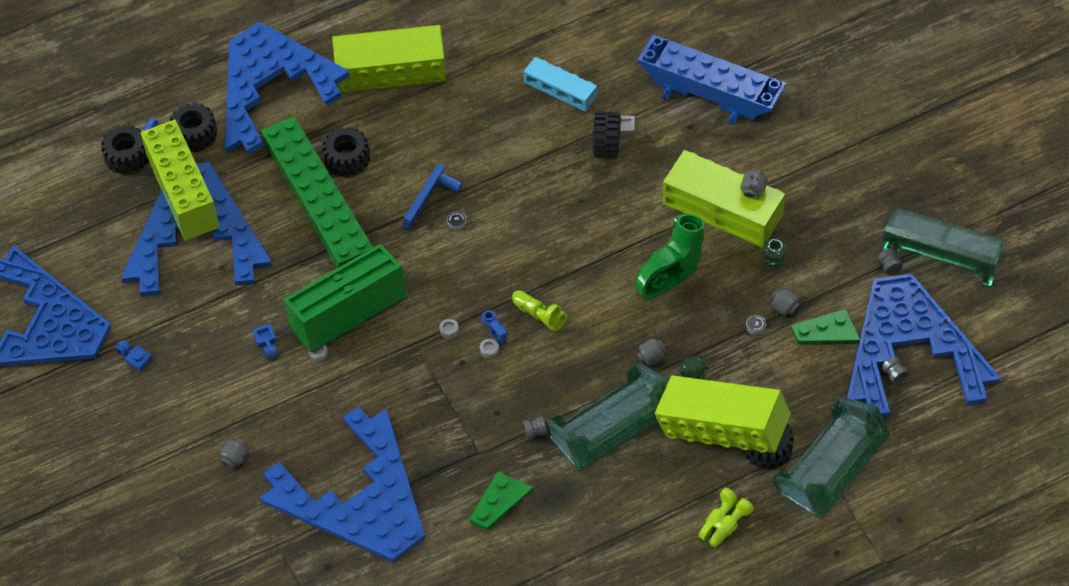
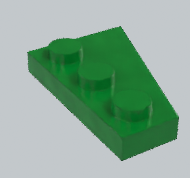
M846 309L791 325V331L798 345H822L823 342H834L835 344H842V342L860 343V338Z
M497 472L471 515L469 522L488 531L505 516L506 512L513 506L516 507L521 499L526 495H530L534 491L533 487Z

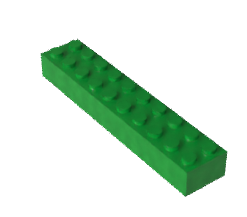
M295 116L262 129L261 133L265 147L336 268L372 249L371 243Z

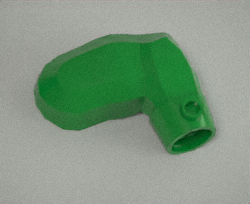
M683 214L675 217L673 220L675 227L666 247L655 251L637 272L636 290L645 301L657 298L695 272L702 252L705 228L704 221L697 215Z

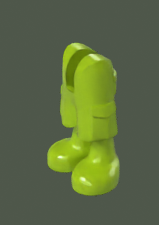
M515 291L512 295L514 304L521 311L529 313L538 321H542L550 330L557 331L565 324L567 313L561 311L560 306L553 304L547 308L543 302L523 291Z
M724 488L720 492L722 500L720 509L715 508L712 510L698 535L699 538L706 541L716 530L709 541V544L713 547H717L726 537L732 534L738 527L737 521L740 518L749 516L754 511L753 505L748 500L742 498L738 502L736 494L728 488ZM735 507L733 513L731 515L726 516L727 513Z

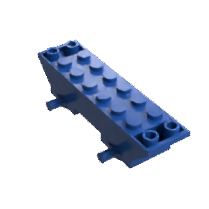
M654 34L638 58V63L654 79V84L665 89L661 95L662 99L668 100L671 93H679L684 96L691 93L720 104V109L729 112L731 116L728 119V123H732V125L735 124L738 118H746L753 121L757 115L771 112L786 86V83Z

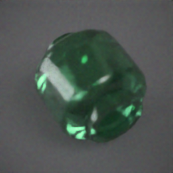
M770 239L765 242L762 249V258L765 264L771 267H778L784 264L787 258V246L782 240Z
M698 354L683 358L681 364H679L682 377L703 379L706 377L705 371L709 370L706 358L701 359V356Z

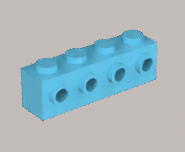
M534 57L523 71L524 83L585 112L597 98V86L592 82L583 80L577 75L566 72L562 68L549 64L547 61Z

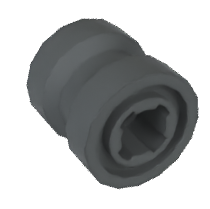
M893 248L886 249L878 255V260L884 265L883 270L887 275L896 274L902 269L903 264L900 259H897V253Z
M896 356L888 359L882 365V369L886 374L890 375L889 379L893 384L904 381L909 375L908 370L902 367V362Z
M542 416L536 417L533 421L526 420L522 422L527 440H532L538 435L541 437L547 435L546 425Z

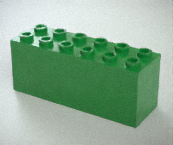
M379 244L288 296L283 301L291 331L312 352L405 298L407 292L402 266Z

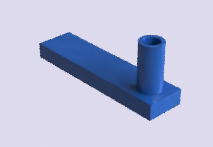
M438 163L404 217V229L408 231L411 229L438 184L455 192L460 190L462 182L444 174V165Z

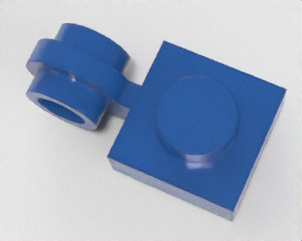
M493 311L484 312L481 317L482 323L489 327L490 334L500 346L506 344L508 334L506 327L503 324H499L497 315Z
M271 324L252 329L258 348L263 347L266 358H275L278 353L273 343H276L277 340Z
M126 340L119 341L116 351L121 356L127 354L124 358L125 362L141 372L153 359L152 354L138 345L131 350L132 346Z

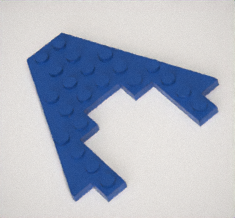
M258 22L229 41L225 148L228 152H231L243 144L248 154L251 155L265 146L247 110L262 101L256 89L281 73L287 71L291 80L294 81L308 72L327 106L343 97L337 84L351 75L343 67L265 24Z
M210 162L196 164L214 201L220 228L213 230L214 242L232 240L235 285L255 284L254 268L271 266L270 258ZM162 191L122 274L123 283L140 281L141 296L160 294L158 248L177 246L176 231L180 229Z
M12 246L6 259L0 258V279L29 287L23 298L24 303L36 306L38 309L25 334L6 330L0 341V366L95 359L111 329L110 323L17 247Z
M913 274L874 279L847 395V405L865 402L869 419L889 416L890 412L878 366L883 365L888 359L895 357L893 351L895 346L929 342L933 358L953 355L967 405L986 402L987 396L983 385L999 383L1000 376Z
M358 406L345 415L343 420L377 457L363 467L365 474L373 481L372 484L344 504L332 491L315 502L283 465L278 462L263 473L264 478L273 488L262 495L260 500L265 505L388 561L395 562L425 540V535L387 410L384 409L370 419Z

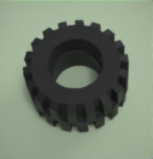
M187 103L185 106H179L178 110L172 112L173 115L169 119L170 121L176 119L190 151L198 152L200 149L201 151L205 150L206 146L210 147L211 142L216 140L217 126L214 114L210 111L209 107H204V104L201 103L199 105L197 103H192L191 105ZM191 126H199L194 129H188Z
M597 111L594 115L593 155L597 158H617L620 151L621 115L619 112Z
M123 125V127L117 126L114 130H109V134L103 136L104 139L101 141L103 157L108 168L113 170L114 173L120 172L121 175H125V173L132 174L134 171H140L139 168H144L146 166L145 163H148L140 128L137 127L135 129L133 125L129 127L127 125ZM131 148L128 151L121 152L122 149Z
M341 127L337 131L333 130L332 134H328L326 139H324L322 149L325 165L333 174L338 173V176L341 177L343 175L350 177L351 174L355 176L358 175L359 171L363 172L364 167L369 165V143L362 131L358 132V129H351V127H346V129ZM344 150H352V152L347 154L340 153Z
M787 422L775 453H762L751 449L743 450L746 459H750L752 465L756 463L758 468L763 466L767 470H770V467L776 469L779 464L783 466L786 460L790 459L793 450L794 434L792 427H789Z

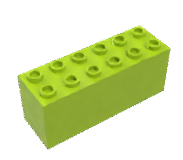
M440 25L332 37L334 62L346 69L351 75L337 84L340 92L446 81Z
M176 119L140 132L148 161L184 241L220 228L214 201Z
M686 150L682 152L663 181L664 205L684 214L697 215L705 223L762 248L783 217L785 193L779 189L766 186L765 192L761 197H757V199L748 198L743 195V191L740 188L744 174L734 172L728 167L720 166L711 160L704 159Z
M672 375L655 411V416L666 437L670 439L677 438L689 442H703L708 445L731 446L743 450L751 449L762 453L776 452L791 415L780 390Z

